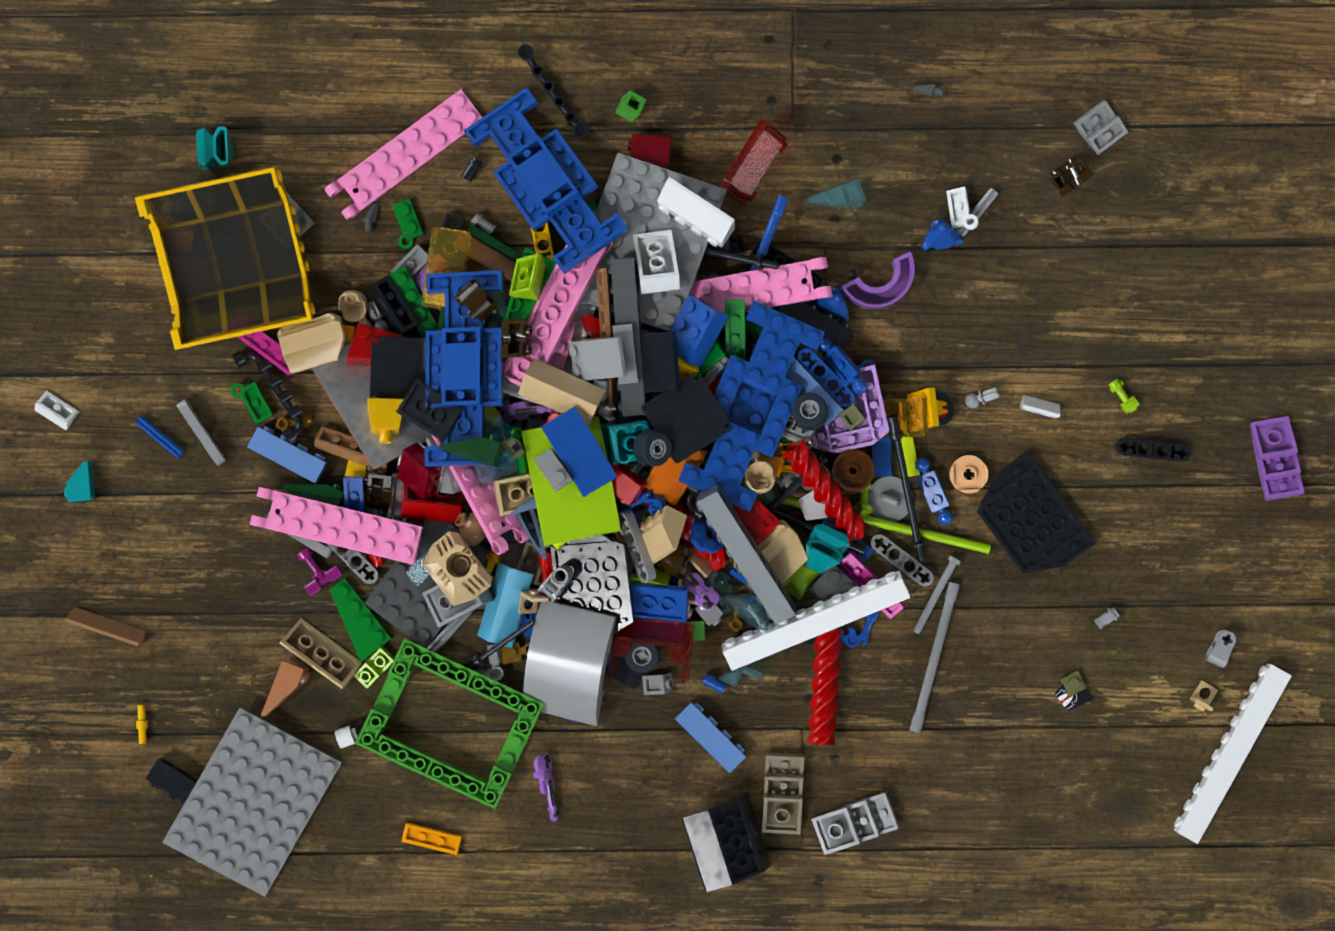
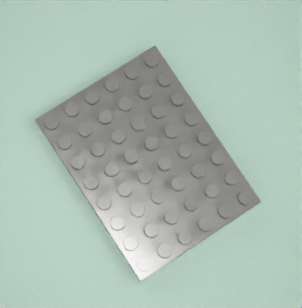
M617 153L595 216L602 224L618 213L629 231L613 241L611 249L605 254L598 269L608 268V264H611L613 259L636 258L633 241L634 234L671 230L679 271L680 289L641 294L638 277L641 323L669 332L686 298L690 295L708 245V238L702 234L700 236L696 235L687 224L684 226L679 224L670 213L666 215L658 209L657 199L669 177L718 209H721L727 190ZM595 273L581 302L599 308L597 275Z
M240 707L162 843L265 897L342 761Z

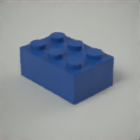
M688 295L669 331H676L678 357L689 364L702 367L728 315L703 299Z

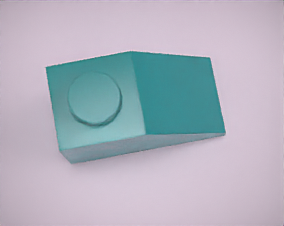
M83 462L66 482L64 496L68 499V502L95 500L92 462Z

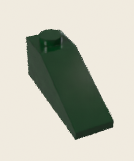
M489 436L488 439L479 437L440 444L439 449L498 468L505 445L500 443L501 439Z
M333 483V485L283 486V489L299 497L341 506L344 500V487Z

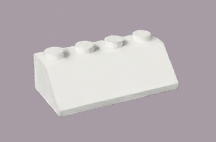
M671 177L667 179L657 199L658 209L666 215L669 213L673 215L679 224L690 226V230L696 235L700 236L702 234L708 238L707 241L711 245L723 247L735 229V219Z

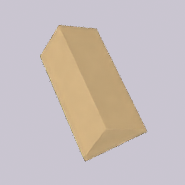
M534 358L524 374L518 394L561 414L575 406L586 425L590 426L606 390Z
M529 472L494 480L493 490L500 516L511 514L522 503L534 496Z
M302 618L279 643L341 689L347 686L353 675L362 665L361 661Z

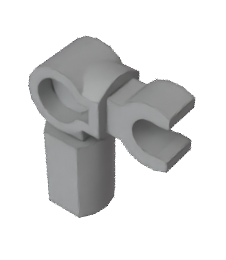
M594 379L593 385L606 390L595 415L603 417L606 421L615 420V417L611 415V411L616 410V407L613 405L609 406L605 401L607 399L608 380Z
M496 644L486 645L487 650H489ZM499 649L488 657L489 665H492V667L486 670L478 668L474 671L495 681L502 679L505 676V669L500 665L502 658Z

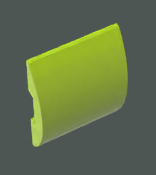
M599 416L593 418L591 425H587L607 458ZM541 427L521 431L544 546L621 531L612 481L585 497L581 495L573 479L568 485L555 492L534 459L548 449H551L559 461L560 459Z

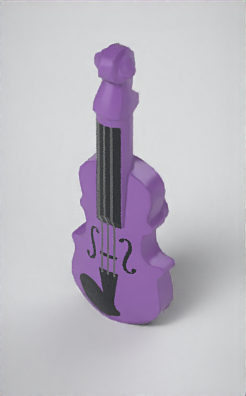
M506 399L505 401L503 400V406L495 407L500 411L502 420L505 423H512L513 419L526 420L531 414L552 413L553 411L543 405L529 406L524 400L510 403Z
M687 570L684 586L688 587L689 592L695 595L694 602L697 603L701 610H711L718 604L720 600L719 594L713 590L712 586L706 587L705 581L702 580L698 573H691Z
M541 754L534 760L535 772L533 777L539 779L540 793L547 795L549 817L554 822L558 820V815L556 814L557 806L554 796L555 783L552 776V758L549 754Z

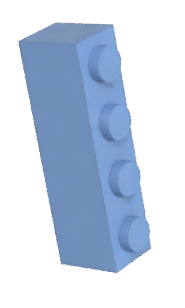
M794 356L785 378L802 385L799 397L806 393H815L825 400L828 408V419L824 425L828 426L844 409Z
M267 426L263 428L257 427L247 448L314 483L319 482L328 465L324 461V456L316 452L314 455L308 453V448L299 443L297 446L290 445L284 435L281 434L280 437L274 435L275 431Z
M690 701L675 717V720L731 773L746 758L744 754L746 750L738 742L734 744L730 740L732 736L725 729L721 731L716 726L718 722L712 716L707 717L702 713L704 708L699 703L693 704Z

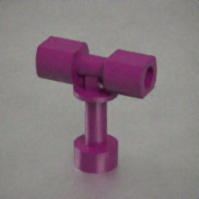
M307 547L298 553L297 557L300 561L305 560L314 573L313 581L304 587L310 597L322 590V586L329 581H335L343 573L337 565L328 571L325 569L320 570L311 557L313 551Z

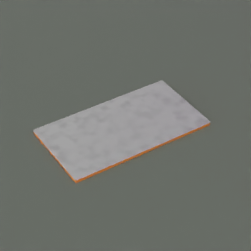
M350 343L343 347L339 360L311 369L370 466L375 470L401 456L404 448L418 441L423 444L427 442L426 438L432 435L402 416L399 434H391L390 444H381L379 442L380 434L371 433L367 410V398H370L371 366H363L362 364L347 365V356L352 344Z

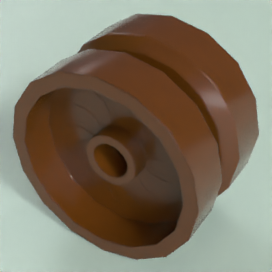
M855 449L846 450L839 454L833 462L830 477L838 484L842 493L849 495L858 494L864 491L872 481L875 471L874 464L871 458L863 451ZM853 469V472H856V474H851L849 470Z

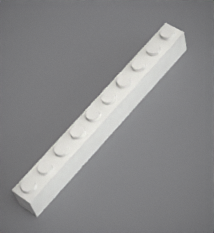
M900 571L890 572L883 578L870 580L861 587H853L844 594H836L827 601H819L812 607L796 611V616L777 625L774 622L771 624L766 623L756 630L744 632L739 637L729 638L722 643L723 654L733 671L909 599V590Z
M1267 663L1259 670L1258 680L1250 686L1248 698L1241 702L1239 707L1241 710L1238 716L1235 715L1231 720L1229 732L1222 736V744L1219 750L1216 749L1212 754L1210 766H1206L1203 770L1201 782L1195 785L1191 800L1188 799L1186 801L1182 816H1179L1174 823L1175 832L1196 844L1202 838L1291 678L1290 674L1272 664Z

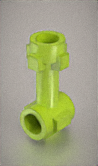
M1117 378L1109 384V390L1112 393L1116 392L1123 403L1120 404L1122 410L1126 414L1132 413L1137 409L1139 403L1134 396L1128 397L1122 388L1124 383Z
M871 483L860 493V502H857L854 506L862 516L870 515L873 512V506L868 504V490L871 489Z

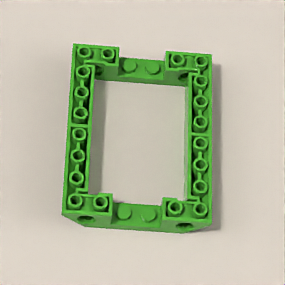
M404 638L390 667L389 675L374 707L369 712L355 744L495 809L544 703ZM414 665L519 713L488 780L482 779L384 733Z

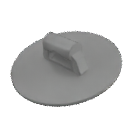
M892 476L883 477L872 484L871 489L868 491V504L873 506L872 514L875 517L896 522L908 514L900 478Z

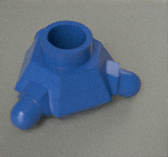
M936 220L931 224L932 227L929 229L925 241L921 244V249L923 251L929 248L936 250L946 249L954 244L961 245L964 240L945 220Z
M831 288L832 297L811 300L809 302L820 309L821 313L825 311L831 314L833 318L840 317L843 322L849 320L844 292L841 289Z

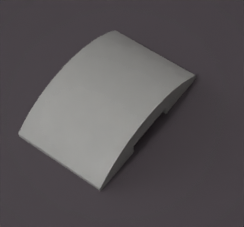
M551 600L540 603L528 649L523 694L544 703L541 712L593 726L598 725L604 691L602 686L607 657L611 650L616 616L555 601L552 602Z

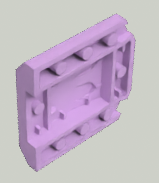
M876 365L858 368L862 372L858 379L865 380L868 385L865 393L857 394L853 391L852 385L847 386L855 395L854 404L856 403L867 419L850 431L839 416L836 417L828 426L823 425L814 431L812 435L814 448L839 453L874 445L889 433L886 419L887 414ZM831 379L827 383L828 388L831 390H835L839 385L836 379ZM842 386L840 391L834 395L838 396L840 394L843 397L842 402L847 401L849 403L851 395H845L842 392L845 388Z

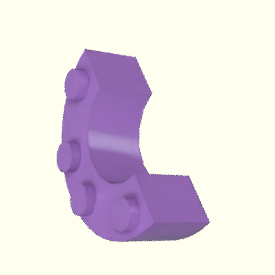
M911 251L891 262L893 274L890 282L885 286L878 288L870 287L864 284L858 277L841 286L840 289L851 302L863 308L880 309L894 304L904 296L913 281L915 266Z

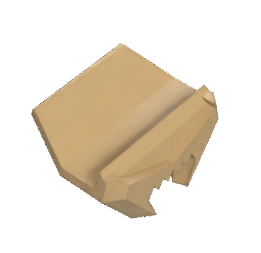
M327 313L311 321L281 327L277 334L282 355L291 374L339 360L346 338L341 317L334 313Z
M779 520L778 526L758 546L781 583L787 580L809 559L798 533L784 520Z
M449 531L434 542L422 563L423 567L453 606L473 600L491 587L492 575L477 559L462 536L457 532Z

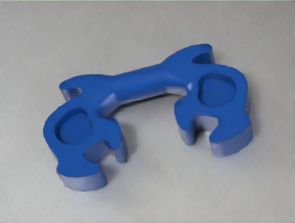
M653 490L645 491L639 500L632 505L620 504V507H625V509L633 512L638 525L642 521L643 513L640 509H635V506L648 503L650 505L648 511L652 515L666 506L662 496L651 495Z
M877 611L866 616V622L859 634H856L855 629L847 627L849 633L844 635L842 632L839 638L841 642L854 648L863 640L862 646H865L869 640L871 627L877 619L879 612Z

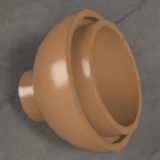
M462 512L457 517L455 525L459 527V534L469 547L478 545L486 535L473 512L468 514Z

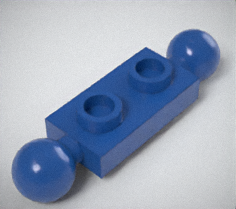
M823 337L818 349L821 352L827 353L823 358L845 386L852 385L853 391L857 394L865 393L868 388L867 382L863 379H858L862 372L839 345L833 346L831 339Z
M920 457L915 462L917 471L922 472V475L917 477L931 512L938 511L939 523L949 525L953 520V515L945 507L951 505L937 471L933 470L930 472L929 460L925 457Z

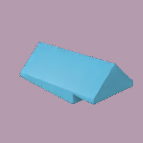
M503 563L498 564L490 590L494 601L486 604L477 636L497 644L519 629L524 615L518 613L520 591H529L534 574ZM526 600L525 603H524V608H525V609H526L528 600ZM515 639L510 641L505 646L513 648Z

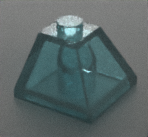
M747 593L725 596V600L745 623L765 632L769 630V619L765 613L766 609L763 605H759L754 595Z

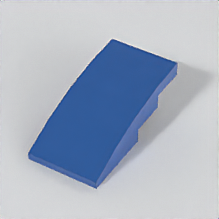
M575 406L541 426L558 458L563 463L583 497L617 478L613 468Z

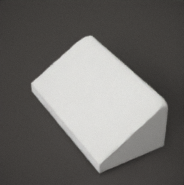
M46 391L35 403L36 412L64 430L69 428L79 413L78 410L49 391Z
M1024 395L1020 405L1022 410L1055 419L1060 417L1059 404Z

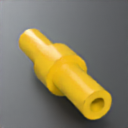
M137 705L138 720L136 721V729H138L139 744H146L148 720H146L145 705Z

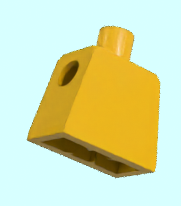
M367 398L371 433L380 434L379 442L381 444H390L391 434H399L402 416L396 411L404 399Z

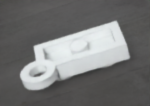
M960 187L946 191L953 229L962 226L968 230L975 229L979 221L975 215L970 214L967 189ZM970 219L974 220L972 225L967 224Z

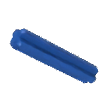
M140 416L136 420V425L176 458H180L183 455L184 450L144 416Z

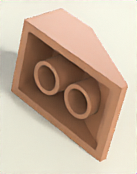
M285 659L281 662L261 716L265 717L271 714L299 687L307 683L311 673L308 672L309 666L291 659Z

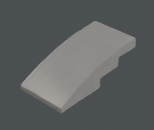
M887 791L847 804L811 819L824 855L858 845L863 841L879 837L881 834L900 828Z

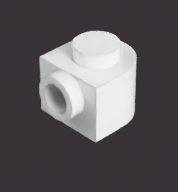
M351 725L335 730L336 740L341 749L355 744L358 734Z

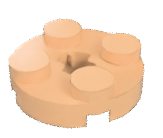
M965 455L952 463L949 478L956 490L962 493H975L986 484L988 468L978 457ZM966 469L974 472V477L971 476V480H967V477L963 475Z

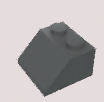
M834 566L823 572L806 592L817 602H824L836 594L848 592L857 585L837 566Z

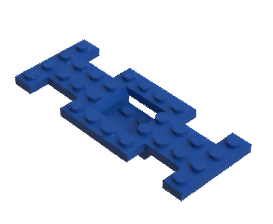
M526 87L466 128L464 132L475 147L492 137L508 162L493 171V173L533 231L551 221L568 247L553 256V259L565 275L629 231L618 213L601 224L583 198L597 189V184L557 129L542 139L535 133L523 114L537 106L538 103Z
M502 270L426 274V293L428 295L445 294V328L439 331H426V385L442 394V403L430 404V408L453 406L464 408L462 416L456 422L450 435L446 437L444 444L484 437V407L503 406V358H500L501 344L503 343L502 328H485V319L482 322L478 318L473 320L466 313L468 308L464 304L460 306L454 299L456 293L472 278L485 292L504 291V272ZM480 348H482V386L480 385ZM425 389V398L429 401V391ZM439 446L425 447L426 467L487 465L439 449ZM503 454L499 465H503Z
M755 301L752 302L745 320L763 328L749 362L730 355L714 392L715 398L730 420L733 428L730 432L715 440L703 470L685 463L677 480L700 491L719 484L732 505L749 512L758 493L741 487L740 484L754 450L768 457H773L793 410V404L798 398L802 385L785 378L797 347L800 343L811 349L818 350L825 333ZM730 424L725 425L726 430L731 428Z

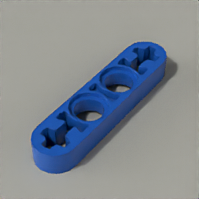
M802 348L797 355L800 364L841 406L850 407L854 404V393L845 386L840 378L812 349ZM803 352H810V359L813 362L815 358L818 360L812 365L811 369L808 368V365H810L808 360H801ZM817 365H822L825 368V373L822 376H817L814 373V368ZM831 379H836L839 383L835 390H831L827 386L828 381ZM842 386L845 388L842 392L845 395H851L849 403L847 401L843 403V397L840 394L838 396L834 395L840 391Z

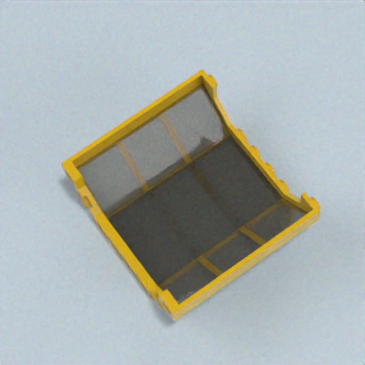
M276 166L135 197L139 216H144L145 219L151 222L149 228L152 233L171 305V313L176 316L174 317V322H172L173 328L170 331L175 350L311 321L314 317L313 315L316 314L314 304L311 301L307 272L310 271L308 260H304L305 246L303 241L299 240L298 234H301L298 222L295 223L293 216L296 215L295 206L290 204L282 182L281 171L277 170Z

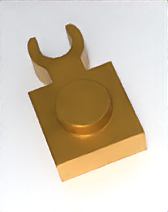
M518 641L514 642L513 648L506 646L500 648L503 664L522 661V655H528L526 648L530 643L520 647Z

